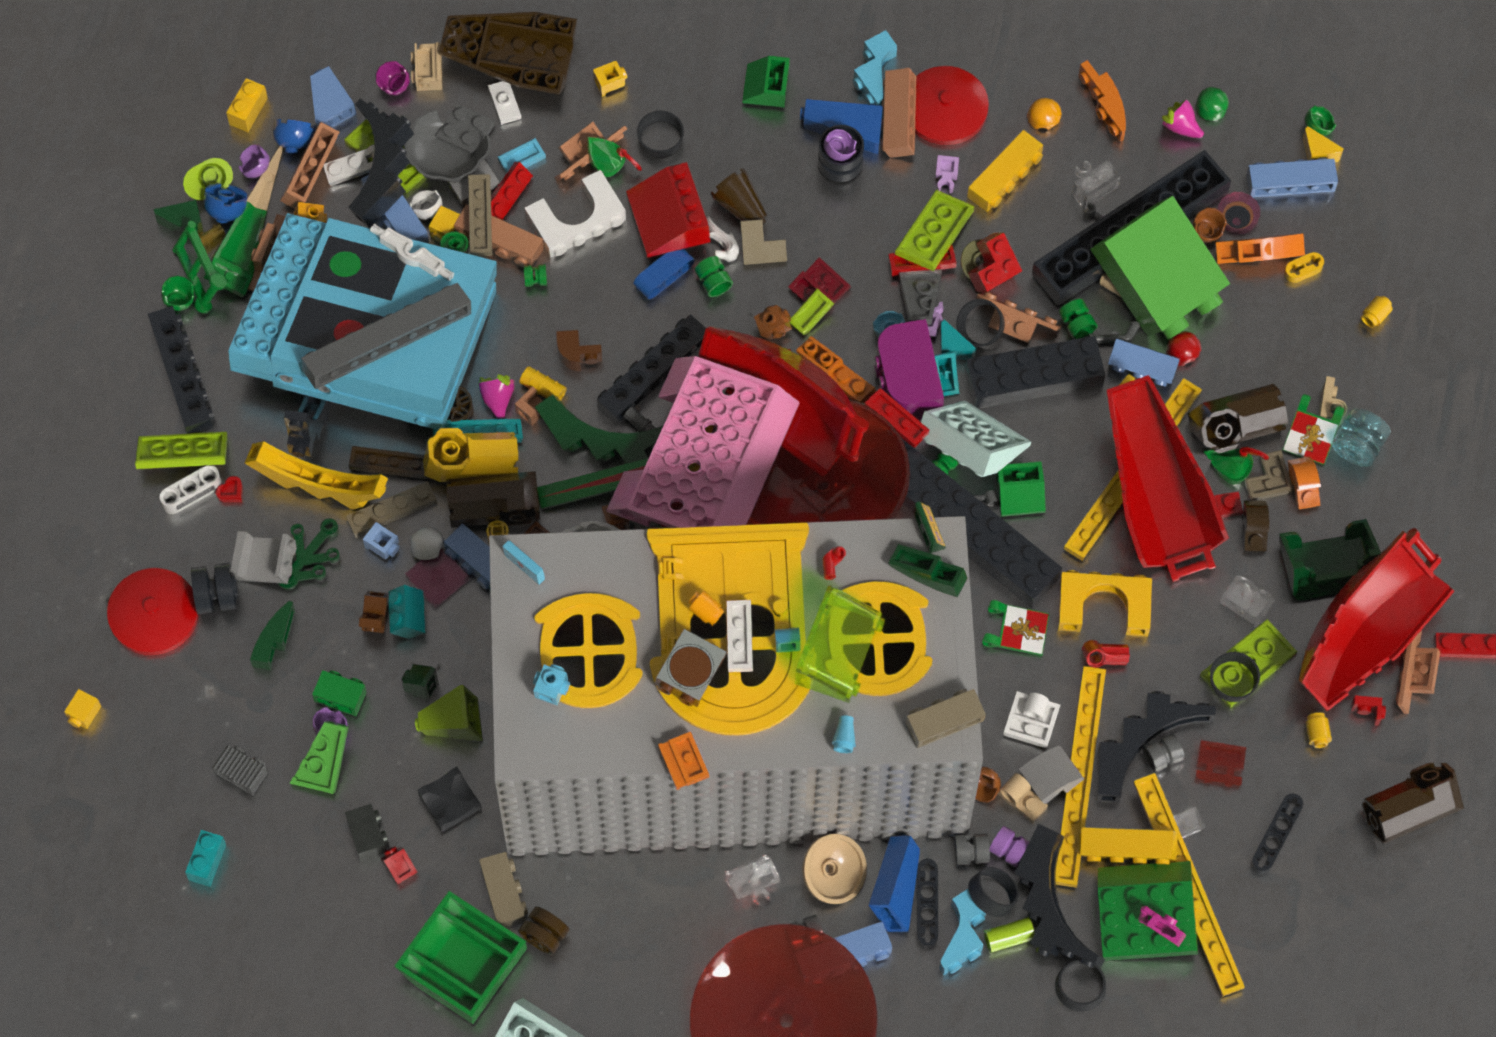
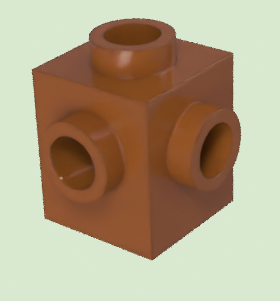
M777 305L768 306L763 312L754 316L760 335L769 341L774 338H781L786 332L792 330L790 314L786 309H782Z

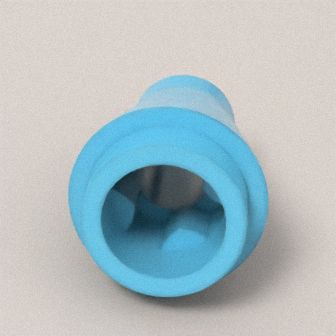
M839 717V723L832 740L834 751L852 753L853 748L856 747L853 717Z

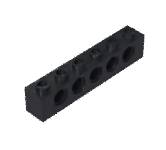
M171 306L148 313L186 433H200L213 429L211 420H214L215 417L212 408L206 407L205 401L209 399L205 388L200 389L199 382H202L199 369L194 370L192 364L196 363L193 351L187 350L186 345L190 344L186 331L181 332L180 326L184 324L180 312L175 314L174 308ZM170 330L175 331L173 334L170 335L165 334L167 331ZM175 349L181 350L179 353H172V351ZM181 368H187L185 372H178ZM187 387H193L191 391H184ZM193 406H200L195 411L190 410Z
M691 314L687 318L680 319L674 330L670 333H665L661 337L660 342L655 347H650L640 361L632 363L625 375L618 376L613 382V386L599 394L597 398L598 410L617 426L624 419V415L632 406L636 408L666 380L675 358L691 357L701 348L706 327ZM679 338L688 339L686 342L678 341ZM664 352H671L672 355H671V356H664L663 353H664ZM649 366L657 367V369L653 371H650L647 368ZM639 380L642 383L639 385H634L631 382ZM617 395H625V396H626L624 399H617V398H616Z

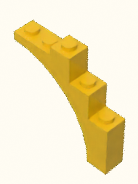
M265 441L253 443L244 462L286 489L298 486L318 499L332 497L350 509L361 508L367 501L381 498L385 493V485L388 480L382 474L356 475L314 465L289 455Z

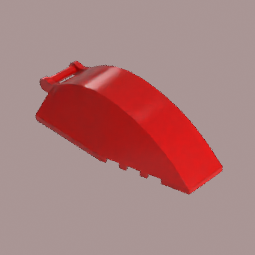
M711 326L706 328L699 358L776 384L799 402L797 411L781 445L783 448L821 476H825L841 455L851 462L859 459L860 453L858 450L863 434L868 430L869 422L856 414L845 392L826 372L800 355L767 340L732 330ZM726 387L727 390L724 392L726 395H732L734 389ZM853 427L856 430L851 442V446H849L847 444V441L849 438L851 428Z
M1412 528L1406 533L1402 531L1381 554L1361 568L1346 583L1326 609L1309 640L1302 662L1299 682L1326 711L1349 695L1348 691L1356 685H1363L1365 683L1364 679L1372 673L1377 674L1382 670L1381 666L1389 660H1396L1454 593V590L1433 573L1442 559L1438 554H1434L1421 539L1420 532L1416 528ZM1413 544L1426 557L1425 563L1411 547Z

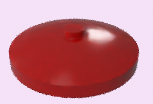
M937 66L929 68L916 76L915 134L934 144L955 145L971 139L981 130L987 119L989 102L984 86L973 74L958 67Z
M162 568L142 569L124 578L113 590L107 606L108 623L115 638L128 650L142 655H160L178 648L190 637L198 620L193 589L190 584L179 574Z

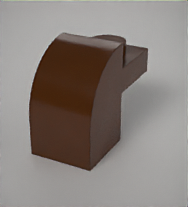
M578 330L556 331L558 356L564 366L571 370L581 371V363L596 364L597 362H602L601 344L579 346Z
M367 591L364 595L363 614L359 618V627H362L361 631L385 632L389 612L388 593Z

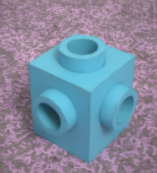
M553 664L551 666L543 665L542 670L536 672L533 680L535 698L557 706L561 696L567 694L570 686L567 672H564L562 667Z

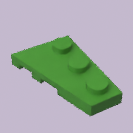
M330 721L324 722L290 784L331 794L336 793L349 726Z

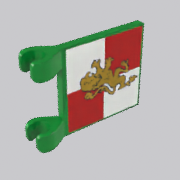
M1303 394L1282 450L1301 457H1310L1314 462L1325 465L1345 409L1337 406L1332 420L1306 411L1311 396Z
M991 600L988 612L1003 614L1000 637L986 633L982 640V645L1042 656L1050 613Z

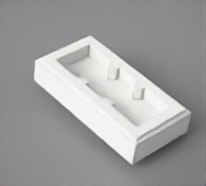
M504 81L488 85L501 125L521 119L511 85Z

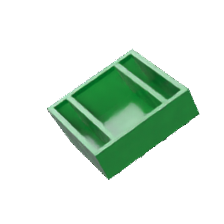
M1191 861L1170 862L1169 865L1142 864L1098 868L1101 938L1105 961L1198 954ZM1148 906L1161 917L1168 914L1178 921L1176 926L1186 934L1179 947L1139 922L1138 917L1141 907Z
M448 891L394 967L417 988L474 1024L527 950V945L524 939Z

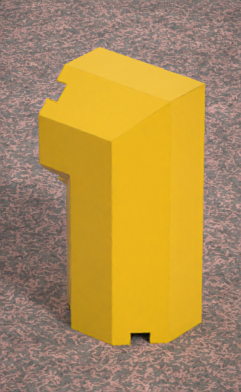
M440 428L436 435L427 442L423 458L424 476L439 482H446L448 479L518 473V467H514L516 461H518L517 438L514 437L515 433H463L459 428Z

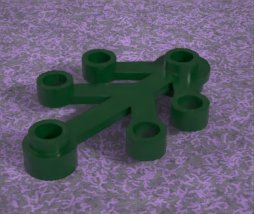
M328 518L321 522L320 532L306 549L304 548L303 541L305 534L303 526L301 524L292 525L290 531L296 541L297 560L292 565V577L288 580V584L278 583L281 588L292 589L299 581L310 579L322 580L326 577L324 566L316 565L312 570L300 571L304 565L324 562L336 563L339 561L340 553L336 548H330L326 553L314 554L326 538H333L338 534L339 527L334 519ZM327 524L333 525L331 529L325 528ZM295 529L302 530L299 534L294 533ZM331 553L337 554L335 558L329 557ZM317 570L323 571L321 575L315 574Z

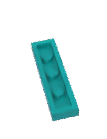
M521 419L461 420L457 422L447 420L444 427L459 428L463 433L514 432L517 443H521L523 440ZM432 428L434 437L438 430Z

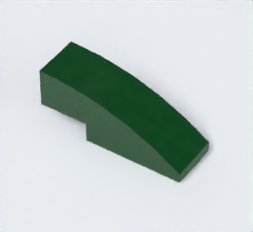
M898 544L888 562L890 567L907 577L957 598L968 579L964 568L943 562L941 556Z
M292 601L284 604L262 630L250 658L252 667L270 670L275 650L285 651L295 613Z

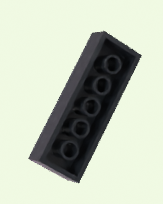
M1096 336L970 358L966 360L965 367L973 405L978 409L1101 387L1104 385L1106 376Z

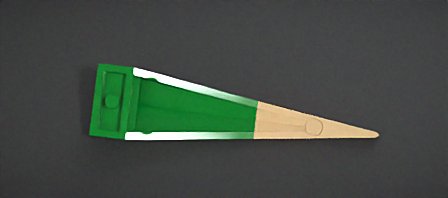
M281 146L276 150L269 162L268 169L261 175L247 198L244 213L233 221L210 260L216 273L223 275L227 280L224 289L240 297L245 296L253 277L254 264L251 261V255L254 248H258L260 243L258 241L259 234L264 226L271 192L283 151ZM205 273L203 278L209 280Z

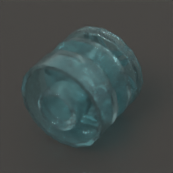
M1354 408L1350 410L1343 422V427L1335 435L1332 446L1345 460L1359 466L1369 467L1373 465L1380 452V448L1384 446L1391 430L1387 423L1379 416L1367 410Z

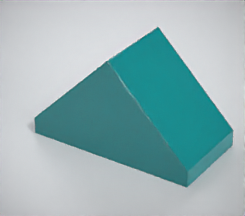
M944 319L941 322L940 354L954 351L956 360L974 358L976 348Z
M955 352L935 354L943 395L960 394Z

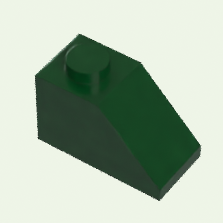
M196 200L153 209L157 223L178 235L182 234L189 221L196 223L195 229L198 234L204 232Z
M413 664L410 670L407 669L401 679L404 691L427 703L439 685L436 668L432 666Z

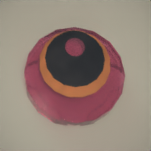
M1244 192L1227 194L1221 199L1217 208L1226 218L1227 224L1225 229L1230 232L1234 231L1240 234L1249 232L1256 227L1260 218L1258 202L1251 195Z

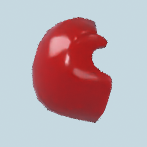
M1182 331L1172 337L1165 348L1167 355L1180 358L1179 366L1194 362L1202 351L1199 339L1196 335L1187 331Z

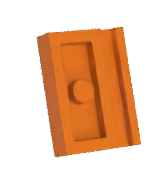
M691 731L670 739L663 744H658L676 790L709 778V772Z

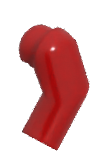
M842 546L832 548L822 558L824 579L832 580L836 578L835 566L846 556V550Z

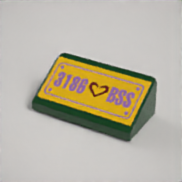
M916 502L913 514L928 551L934 553L944 550L946 546L931 508L926 504Z

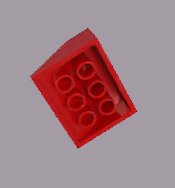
M687 162L665 167L626 191L647 258L710 242L709 225Z

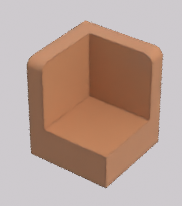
M531 387L515 403L516 413L531 426L541 418L535 406L543 401L537 396V391L534 387Z

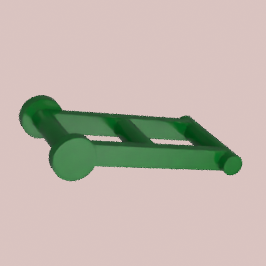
M189 221L172 251L177 254L189 281L194 285V292L197 296L194 302L196 310L201 313H208L212 308L211 300L218 290L225 288L227 280L223 275L216 273L195 229L196 223ZM188 239H190L198 256L193 265L184 248ZM201 267H203L210 284L206 293L197 276Z

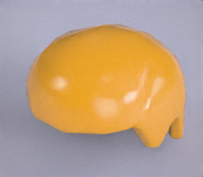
M1050 98L1037 99L1027 112L1028 122L1035 129L1046 128L1049 130L1056 126L1062 117L1061 107L1055 100Z

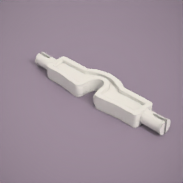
M373 224L370 232L380 237V243L396 252L398 258L405 264L420 267L434 277L441 275L448 279V281L453 279L454 272L446 269L445 262L434 256L426 248H420L415 253H410L409 251L413 247L411 239L391 228L384 230L376 224Z

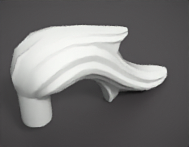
M707 216L710 238L716 240L724 248V251L714 250V256H718L727 262L736 260L739 254V247L731 232L726 234Z

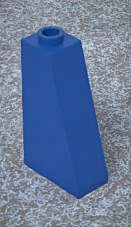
M806 99L805 107H801L800 120H804L805 129L822 135L825 130L832 126L848 125L855 128L863 137L864 150L876 154L879 152L883 106Z
M907 835L890 836L869 902V907L879 921L883 922L887 932H908L910 926L920 848L913 838Z

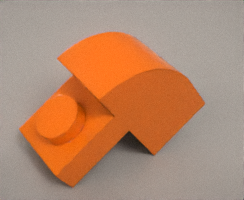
M1310 457L1288 460L1289 476L1295 488L1297 508L1305 509L1321 506L1319 487L1321 485L1314 461Z

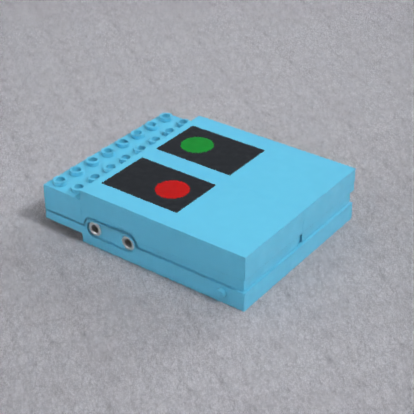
M287 213L228 350L230 370L273 381V387L420 426L437 430L444 428L458 388L462 383L496 295V282H494L497 275L496 261L412 240L413 247L409 251L410 253H415L420 248H426L434 256L445 262L446 269L454 272L453 279L448 281V279L441 275L434 277L420 267L410 266L402 262L396 252L380 243V237L370 232V228L331 218L328 219L327 223ZM458 283L471 300V315L318 389L313 387L302 371L301 357H304L307 353L316 351L329 342H335L348 333L356 332L369 323L381 320L386 315L393 314L403 309L406 305L414 304L427 295H433L446 286Z

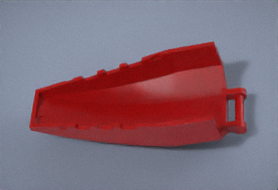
M1147 375L1107 389L1125 519L1143 568L1168 566L1173 582L1180 580V577L1206 568H1216L1211 551L1229 539L1218 503L1150 376ZM1202 554L1205 555V560L1179 569L1175 567L1176 563Z

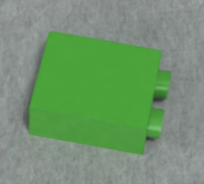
M1173 196L1158 202L1091 248L1094 256L1139 322L1147 337L1161 331L1167 339L1174 337L1189 326L1184 316L1193 309L1197 308L1202 316L1223 303L1218 292L1230 284Z

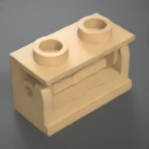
M440 42L421 44L419 49H417V43H414L415 51L411 52V64H415V70H411L412 83H416L417 91L442 90V56L439 55Z

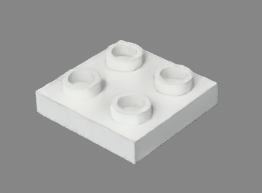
M1017 691L1003 735L1047 749L1060 704L1050 702L1046 696L1039 693L1027 695Z

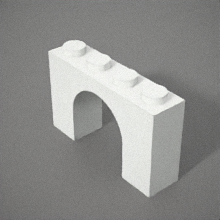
M601 170L582 179V189L591 202L594 211L591 217L581 224L568 225L560 222L554 216L544 198L525 207V218L536 236L543 238L544 249L550 258L555 255L560 256L567 249L573 246H580L587 239L593 236L598 237L605 230L611 227H618L626 220V210Z

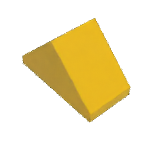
M1307 126L1302 139L1307 161L1327 158L1335 159V162H1338L1341 159L1344 148Z

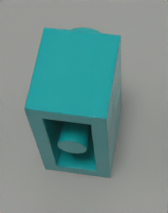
M402 585L388 591L390 633L407 639L424 634V591L407 585Z
M201 830L185 871L189 881L211 887L226 847L223 836Z

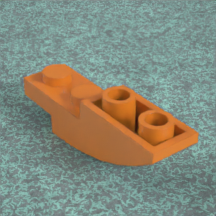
M1086 60L1080 64L1079 79L1084 85L1086 84L1089 87L1091 95L1097 101L1096 114L1098 118L1105 121L1111 135L1116 136L1121 142L1125 136L1126 118L1120 94L1108 73L1105 72L1099 76L1089 61Z
M1303 233L1217 241V263H1243L1305 255Z
M810 336L796 349L798 355L818 366L838 383L851 400L865 403L876 392L874 386L844 365L842 358L814 337Z

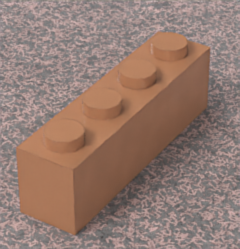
M910 68L885 71V79H883V90L885 93L882 100L884 118L881 120L883 130L881 148L890 158L914 155L916 75Z
M322 122L319 123L280 199L281 202L294 209L298 202H306L340 133L339 131Z
M466 204L454 224L455 232L464 234L468 241H470L469 205ZM491 215L492 251L500 258L513 260L520 267H524V265L534 267L544 249L543 238Z

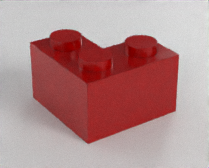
M1004 232L992 233L976 243L985 263L967 273L977 292H988L1022 272Z

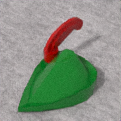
M587 136L590 163L596 172L601 170L605 177H611L622 168L626 159L638 171H642L641 166L624 148L610 140Z
M1242 447L1223 453H1217L1214 450L1204 451L1208 459L1212 460L1211 466L1222 479L1230 484H1240L1248 477L1253 467L1254 458L1252 455L1260 456L1264 460L1269 459V456L1264 452L1250 447Z

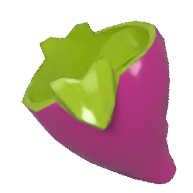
M1187 99L1181 103L1175 102L1173 107L1167 109L1168 114L1162 116V125L1174 133L1193 138H1201L1204 135L1203 130L1196 121L1193 107Z
M497 374V378L492 380L489 377L487 379L480 377L478 386L486 406L497 419H505L506 408L514 392V380L510 379L508 375L503 376L501 374Z

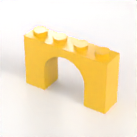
M1075 570L1062 572L1060 578L1058 630L1080 632L1083 621V603L1086 598L1096 592H1110L1118 596L1125 605V635L1148 637L1151 624L1152 578H1147L1144 575L1128 577L1120 573L1102 575L1099 572L1085 574Z

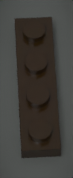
M352 446L348 465L350 470L434 480L424 476L423 454Z

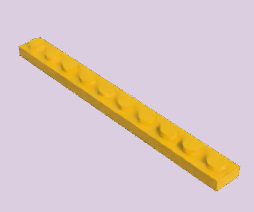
M1184 378L1165 403L1177 426L1202 392L1201 388ZM1119 470L1064 546V550L1082 561L1123 504Z
M1083 667L1071 761L1082 774L1084 780L1066 793L1060 833L1065 838L1058 855L1056 885L1077 888L1081 861L1082 828H1085L1106 669Z
M1153 773L1135 780L1133 784L1152 830L1175 831L1178 833L1177 860L1170 862L1191 861L1197 938L1222 997L1244 989L1243 981L1156 774Z

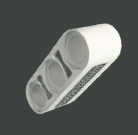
M210 465L205 466L162 490L160 501L164 511L168 514H176L216 492L217 487L222 483L218 469ZM210 476L215 477L213 481H205ZM190 487L196 488L193 492H186ZM170 498L176 499L173 503H166Z

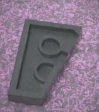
M942 269L899 272L898 279L909 322L926 319L927 325L932 324Z

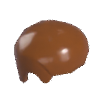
M1207 207L1196 215L1192 226L1203 242L1213 243L1224 234L1227 221L1221 211L1216 208Z
M982 766L975 799L980 802L989 803L999 793L1001 780L993 769Z

